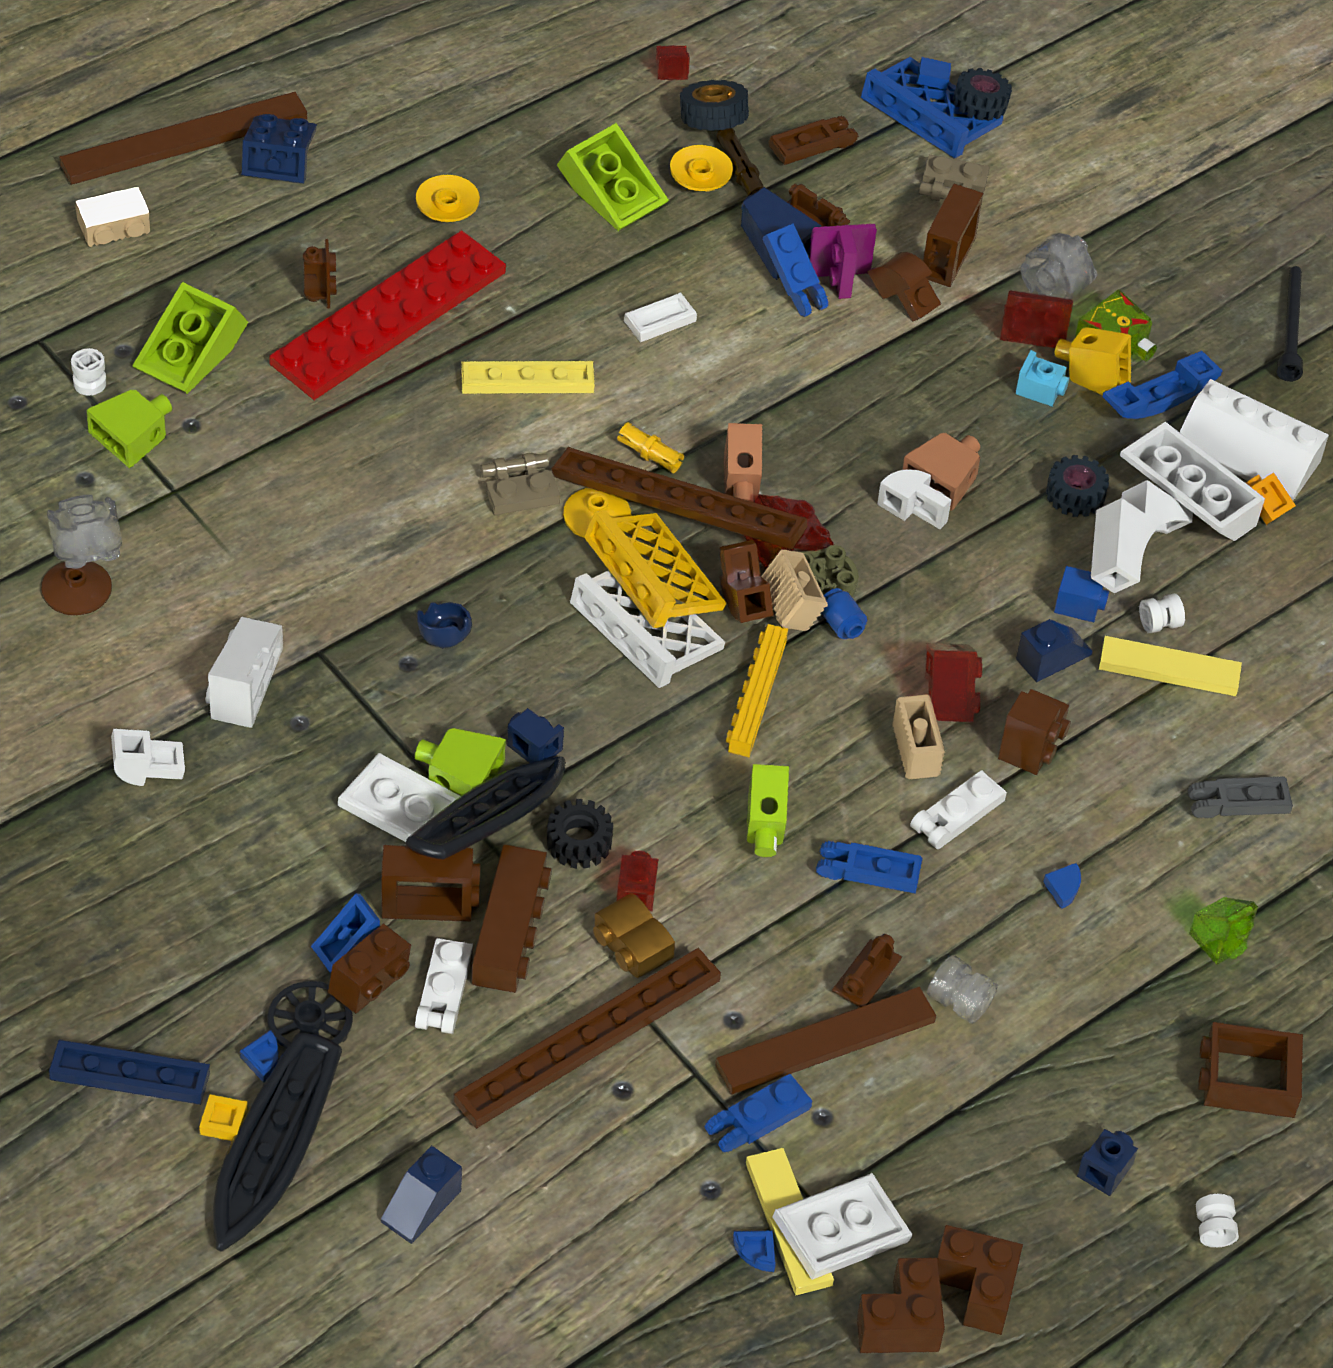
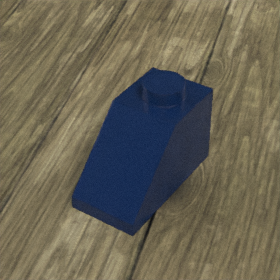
M1049 619L1021 633L1016 660L1035 682H1038L1091 656L1093 651L1072 627Z
M431 1145L405 1173L381 1218V1223L412 1244L461 1192L462 1166Z

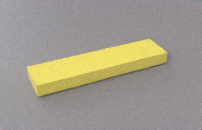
M593 361L461 362L462 394L594 393Z
M1105 636L1099 670L1236 696L1242 662Z
M784 1148L747 1156V1169L770 1230H773V1238L795 1296L833 1286L834 1278L832 1273L813 1280L810 1278L772 1218L775 1209L803 1199Z

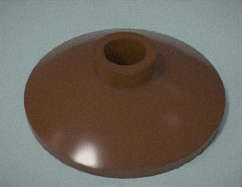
M82 559L68 560L55 565L46 573L41 586L42 596L48 606L59 613L84 615L96 611L107 602L112 592V582L108 572L99 564Z

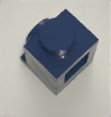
M529 708L522 713H516L510 719L507 726V746L527 762L532 763L553 758L563 750L564 727L560 724L553 728L546 718L536 715Z
M1104 1129L1090 1150L1086 1151L1083 1155L1077 1177L1111 1196L1134 1164L1138 1148L1133 1146V1140L1122 1131L1111 1133Z

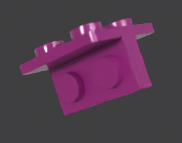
M875 224L814 227L812 229L809 259L817 277L829 276L830 285L836 286L838 299L851 298L854 275L868 274L867 271L872 268L877 232Z

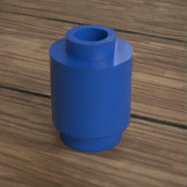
M835 588L825 593L824 597L828 606L821 612L822 616L839 638L853 639L858 637L865 629L867 616L848 592Z

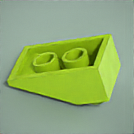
M617 123L567 150L557 164L572 189L617 231L622 230L669 201Z
M182 282L132 366L188 394L232 351L248 321L236 307Z

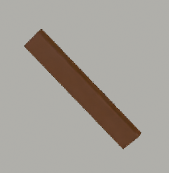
M919 986L717 1057L715 1065L732 1095L933 1024L936 1020V1014Z

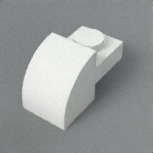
M910 469L896 471L888 475L880 483L877 505L904 521L913 513L941 529L948 522L952 499L945 496L942 492L929 487L930 474Z
M113 729L111 739L114 770L123 781L133 785L144 786L146 777L183 779L185 764L182 742L150 740L149 731Z

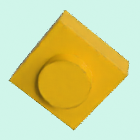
M210 1094L199 1126L200 1135L232 1141L234 1136L238 1134L242 1120L248 1111L247 1101Z

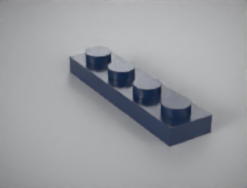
M58 1040L49 1076L50 1080L201 1105L210 1075V1064Z

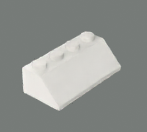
M1212 379L1208 381L1196 397L1179 432L1234 475L1247 481L1258 474L1263 480L1270 474L1275 473L1292 500L1296 498L1321 462L1329 436Z
M1162 423L1121 451L1120 456L1220 534L1236 541L1257 526L1265 498L1168 423Z

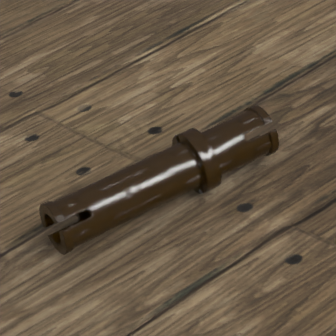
M733 128L719 130L716 134V139L732 162L737 184L743 186L747 196L754 195L764 187L759 178L760 172L757 166L749 160Z

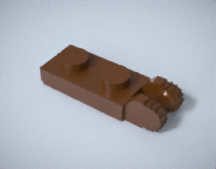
M841 115L837 118L822 119L773 135L769 140V147L783 165H787L838 147L842 149L848 145H853L859 136L854 128H848V120Z

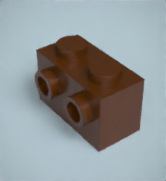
M383 923L332 965L328 993L357 1014L390 985L405 975L410 966L408 960L411 944Z

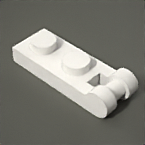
M981 770L928 810L918 812L912 819L910 826L919 834L924 833L929 837L928 842L936 849H940L1004 802L1007 792Z
M436 938L420 1006L417 1010L415 1028L427 1030L428 1026L441 1028L443 1033H454L472 958L473 944ZM432 1009H433V1010H439V1011H445V1012H444V1014H443V1013L432 1012Z

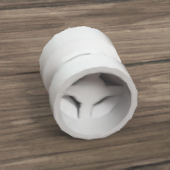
M89 348L79 350L73 354L71 366L75 390L83 395H96L102 392L106 387L105 360L102 353Z
M1177 594L1164 595L1161 600L1149 598L1140 602V619L1147 633L1160 632L1163 627L1174 629L1184 625V607Z
M1210 1194L1200 1198L1196 1202L1197 1218L1202 1221L1199 1226L1201 1243L1209 1247L1218 1248L1236 1242L1239 1234L1237 1223L1232 1219L1236 1214L1234 1199L1225 1194Z

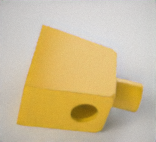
M1086 327L1079 332L1073 342L1064 339L1058 341L1055 348V357L1069 362V377L1072 382L1102 396L1109 389L1128 381L1131 382V335Z

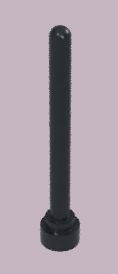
M1293 266L1289 270L1285 351L1277 361L1278 377L1289 382L1296 381L1303 375V360L1297 354L1302 270L1298 266Z

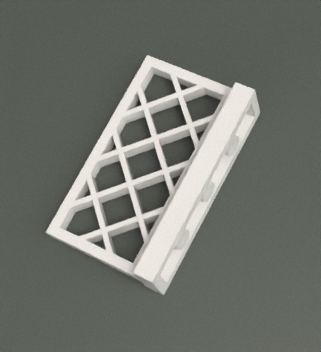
M609 570L593 578L585 573L575 579L570 603L658 688L669 684L672 674L724 649L725 641L696 614L678 616L682 617L687 622V625L668 622L667 620L665 626L653 628L640 610L639 616L630 615L622 606L638 608L630 597L621 596L623 588ZM601 586L617 588V595L607 593ZM675 599V600H676V603H675V604H682V603H683L682 601H679V600ZM645 628L661 630L662 635L661 637L652 636ZM667 632L686 635V641L667 639ZM691 636L704 638L709 644L690 643ZM667 649L684 652V656L676 659Z

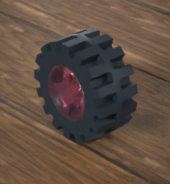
M973 68L968 69L967 72L963 71L959 75L953 96L954 105L960 107V112H967V116L971 118L976 116L978 120L986 118L988 121L993 120V117L999 119L1006 112L1012 92L1011 84H1008L1006 78L1002 79L1001 74H993L992 70L987 69V71H983L982 68H977L975 71Z
M1072 455L1071 459H1068L1066 456L1061 458V462L1056 461L1049 474L1046 489L1048 501L1053 502L1052 507L1056 510L1061 508V513L1065 515L1070 512L1072 517H1078L1079 514L1087 517L1090 511L1095 514L1099 507H1103L1108 492L1109 475L1105 474L1106 469L1104 466L1098 467L1099 462L1095 459L1090 462L1087 456L1078 459V455Z

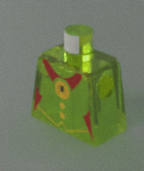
M1119 289L1079 318L1075 338L1086 327L1131 335V355L1135 354L1145 362L1150 360L1157 350V345L1148 340L1152 326L1151 318Z

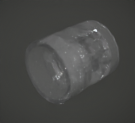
M951 955L935 973L928 987L927 995L944 1007L953 1004V1011L970 1024H973L979 1020L991 1004L997 992L998 984L984 974L977 972L972 975V967L957 956Z

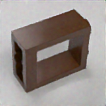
M953 183L927 233L923 262L933 273L927 277L929 281L951 287L976 239L984 193Z
M383 845L382 919L471 922V907H479L480 863H473V848H466L441 860L421 855L407 846ZM398 882L462 884V888L398 886Z
M1213 1022L1209 1036H1202L1199 1053L1200 1058L1206 1059L1205 1068L1201 1067L1198 1080V1090H1204V1106L1295 1118L1302 1098L1303 1034ZM1219 1052L1280 1060V1090L1218 1082Z

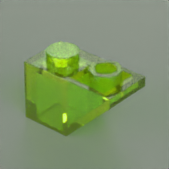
M1223 897L1195 913L1189 934L1216 965L1228 958L1236 959L1247 949V941L1254 927L1253 922L1258 906L1254 901Z

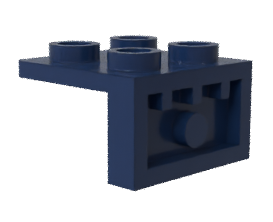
M272 114L255 116L243 139L241 175L304 184L307 172V152L316 133L317 124L309 123L306 119L302 118L291 120L278 119Z

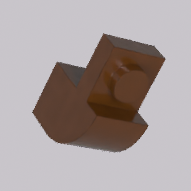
M897 253L867 271L882 299L897 294L912 322L921 319L941 305L927 279L933 273L919 257L912 253Z
M753 540L719 547L723 576H719L724 599L732 616L740 623L774 616L770 584L760 576L756 543Z

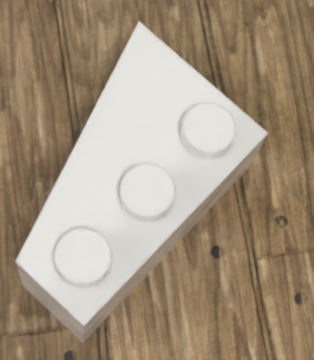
M241 617L235 629L230 631L227 643L208 674L209 686L205 701L207 704H210L211 719L250 728L253 727L283 649L282 625Z

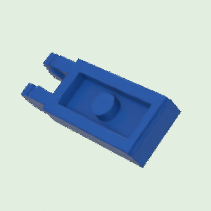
M794 223L763 236L764 244L787 295L791 296L799 314L806 317L812 313L809 299L803 292L805 289L808 290L817 309L827 308L828 299L824 288L819 284L820 281Z
M833 841L822 843L820 855L825 857V859L818 861L816 872L821 877L832 880L844 878V880L916 894L923 857L852 842L851 844Z
M788 1074L729 1107L728 1110H722L717 1115H714L705 1123L704 1127L709 1135L718 1134V1132L732 1125L736 1127L730 1133L728 1132L718 1143L720 1149L726 1153L747 1142L748 1144L754 1142L807 1112L812 1107V1100L794 1077Z

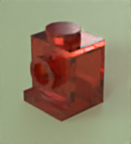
M634 851L630 855H622L617 900L630 894V892H637L633 894L645 904L649 911L653 912L659 859L652 858L645 851Z

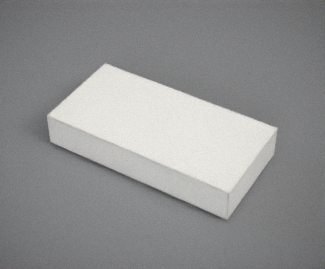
M678 293L625 313L624 322L639 342H643L696 322L697 313L682 293Z

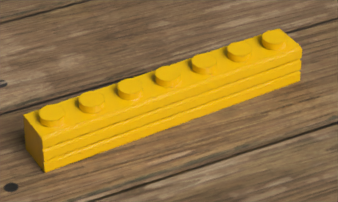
M767 624L765 632L761 631L758 644L761 645L760 648H755L753 655L755 664H750L747 676L750 679L749 681H744L742 693L745 694L744 697H739L737 709L739 713H734L731 726H734L733 731L728 730L726 743H729V753L750 758L787 643L788 628Z

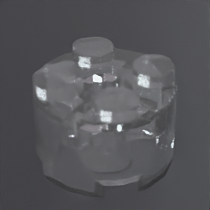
M1055 233L1048 236L1025 255V262L1020 267L1022 279L1031 293L1036 290L1040 296L1046 299L1043 304L1055 308L1065 306L1096 279L1098 274L1087 251L1086 241L1078 235L1071 237L1067 234Z
M88 494L74 496L58 502V510H48L47 518L54 555L59 560L65 561L67 568L77 569L85 566L86 562L100 559L112 561L120 556L119 549L122 546V537L116 502L110 497H106L105 502L93 501V496Z

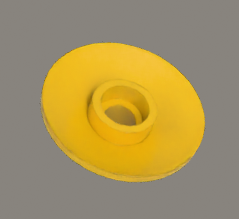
M692 145L682 148L674 154L670 162V172L675 181L685 188L695 191H712L721 188L731 179L733 165L730 158L723 151L715 147Z
M439 175L429 178L419 186L416 192V204L419 210L427 217L441 222H456L468 218L477 210L480 201L476 186L469 180L456 175Z
M585 488L575 492L568 498L564 505L563 517L567 527L574 534L584 538L595 511L607 510L612 518L631 516V508L625 498L592 488Z

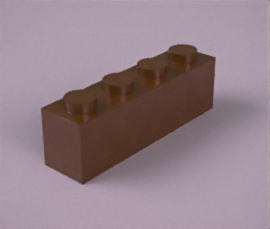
M503 844L472 964V985L516 993L519 979L526 980L530 958L525 957L527 948L534 949L537 936V927H533L534 918L541 919L545 897H540L542 889H549L552 868L546 867L547 852Z

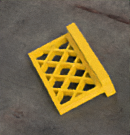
M607 510L595 511L584 538L653 628L664 627L670 617L723 611L726 601L657 513L612 518ZM652 526L656 533H653L642 527ZM624 532L631 534L632 538L626 536ZM638 537L655 545L651 547L635 539ZM658 546L671 551L674 556L658 550ZM641 554L650 557L649 560L644 559ZM655 559L659 562L669 565L672 567V569L670 570L656 563H653V560ZM678 569L680 571H683L689 574L691 578L675 572V570ZM657 576L666 579L667 582H662ZM671 582L689 589V593L670 585ZM693 592L706 596L708 600L693 595ZM675 599H677V600H679V601H682V602H684V603H682V604H675V603H676V600H675Z

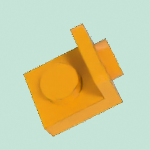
M1275 473L1270 474L1263 480L1258 474L1246 482L1247 485L1265 498L1260 516L1266 525L1296 506Z

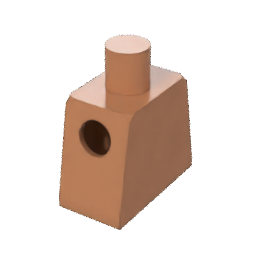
M728 423L724 451V494L753 502V499L755 500L759 497L762 478V424Z
M940 433L908 453L904 457L902 470H919L930 474L929 487L942 492L945 496L952 499L950 511H952L977 477L981 458L977 453L980 450V444L976 438L970 435L965 436L959 442L947 433Z

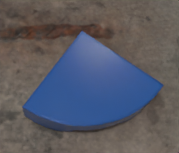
M1077 863L1050 872L1044 876V884L1061 909L1070 905L1079 891L1081 872Z
M271 1030L240 1050V1058L263 1083L267 1080L279 1060L277 1040Z
M773 1230L733 1232L734 1247L746 1263L762 1271H775Z

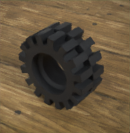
M576 799V805H572L570 800L565 801L564 809L558 805L554 808V814L551 813L549 816L547 847L548 850L551 849V856L554 859L560 856L559 863L564 866L567 861H571V868L577 869V863H583V869L590 868V861H593L596 866L601 863V857L606 859L609 855L613 837L612 817L609 813L605 814V808L602 805L595 809V802L591 800L588 801L587 805H582L583 799ZM573 828H585L594 835L589 839L577 840L569 837L566 832Z

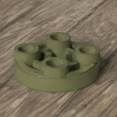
M831 545L827 548H816L801 552L804 553L823 595L832 589L840 588L853 597L857 589L859 575L856 565L846 556L844 548L838 545Z

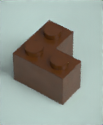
M1030 689L1028 693L1021 691L1007 715L998 759L1038 775L1043 764L1050 765L1057 750V745H1055L1057 739L1064 740L1071 725V721L1066 719L1069 704L1033 689Z
M946 1225L938 1254L940 1284L971 1291L964 1317V1326L1002 1335L1023 1244Z
M898 1258L893 1279L894 1294H861L857 1314L860 1353L939 1352L945 1326L938 1258Z

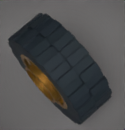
M727 80L699 81L698 83L690 84L680 92L682 122L691 128L709 131L725 130L743 124L749 116L747 88H744L742 84Z

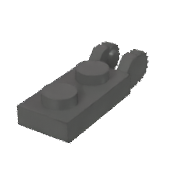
M1285 776L1216 779V781L1195 782L1187 788L1190 799L1197 800L1191 806L1192 814L1197 818H1213L1219 814L1220 816L1291 814L1293 807Z

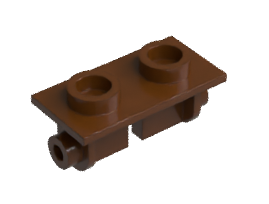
M793 184L789 189V195L792 197L787 203L819 223L821 227L842 226L850 223L851 220L846 218V214L843 213L841 207H836L823 198L818 201L817 194L807 189L805 185Z
M325 239V248L318 249L311 246L303 253L304 295L311 302L327 299V309H329L330 295H337L336 275H330V272H336V253L329 252L328 239Z
M888 934L876 936L874 940L870 939L834 986L832 992L859 1007L868 1005L902 959L901 955L894 952V939Z

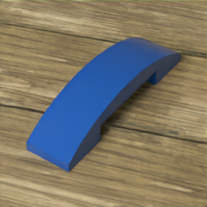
M1199 351L1178 360L1174 371L1136 387L1128 381L1105 391L1102 397L1124 418L1138 419L1150 417L1165 412L1197 395L1210 379L1214 381L1218 379L1223 370L1203 351Z

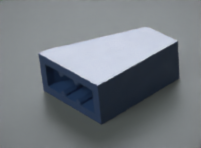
M765 187L754 195H749L744 200L741 207V227L771 276L777 280L780 277L764 244L763 236L794 223L809 256L812 229L814 227H821V225Z

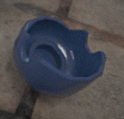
M432 602L424 614L421 610L417 612L420 634L432 646L442 649L456 646L471 632L472 618L470 612L461 604L452 602L436 604Z

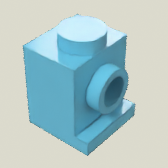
M1030 350L1019 373L1016 395L1053 406L1057 396H1064L1070 379L1065 376L1067 367L1036 357L1037 352Z

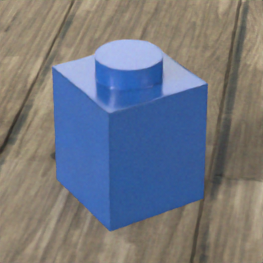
M1066 566L1054 613L1094 623L1097 611L1105 610L1109 591L1103 590L1104 586L1091 579V572Z

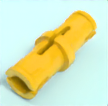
M629 422L625 423L619 431L621 435H618L617 440L639 452L640 457L644 460L649 461L651 459L672 473H675L683 462L679 461V459L684 460V454L662 443L661 438L655 434L650 436Z

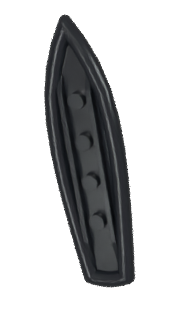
M560 756L524 764L484 781L453 801L406 839V846L421 855L443 860L502 830L539 807L553 794L563 778L566 764L565 758Z
M297 1033L242 1120L238 1134L234 1136L225 1155L216 1183L213 1202V1229L216 1248L219 1252L226 1250L244 1238L264 1220L278 1204L298 1171L316 1130L342 1054L341 1046L330 1039L316 1034Z

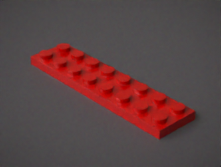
M461 230L269 355L270 365L310 398L316 400L505 274L506 263Z

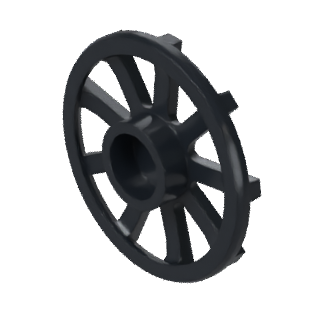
M304 981L288 986L273 999L268 1009L267 1023L269 1031H272L277 1042L286 1049L291 1042L285 1039L283 1035L297 1029L300 1030L299 1033L319 1035L318 1031L322 1030L335 1037L331 1041L339 1045L341 1042L346 1041L347 1035L351 1030L353 1012L344 1005L345 1011L325 1013L337 999L331 995L321 1004L315 1001L316 987L328 990L329 984L317 981ZM309 987L308 1000L300 1003L292 991ZM285 996L294 1006L295 1012L277 1009L276 1006ZM274 1017L293 1020L294 1022L277 1029ZM346 1020L341 1031L326 1024L329 1021Z

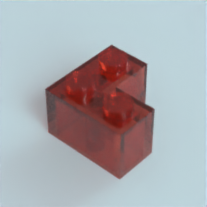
M927 643L925 678L929 681L928 695L931 698L937 721L973 722L974 713H979L980 692H975V678H981L982 657H978L977 651L968 644Z

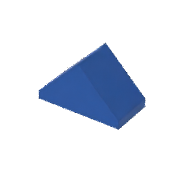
M356 893L313 943L311 948L331 973L332 965L380 927V920L362 895Z

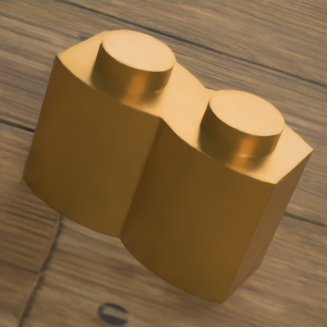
M630 893L595 913L594 935L602 946H608L609 949L615 952L616 961L623 971H629L633 976L639 978L674 958V939L668 930L657 919L653 918L648 908L635 894Z

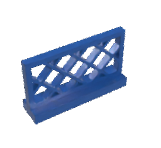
M911 57L883 72L876 69L867 72L861 98L953 158L963 154L965 145L1002 124L1004 118L1002 115L999 119L993 117V120L989 121L978 120L974 116L972 118L969 116L968 118L954 117L953 113L968 115V113L960 112V107L951 104L956 86L950 82L947 90L928 89L924 85H921V88L907 86L906 83L917 84L920 65L919 62ZM909 69L917 75L904 74V72ZM930 98L944 100V103L932 102Z

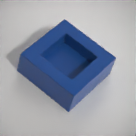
M921 57L917 84L947 90L950 80L951 63Z

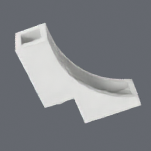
M1148 480L1122 492V498L1096 510L1091 579L1113 593L1140 582L1142 558L1154 532L1168 534L1192 523L1193 512Z

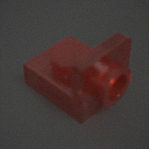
M656 46L658 80H688L690 55L687 53V46Z

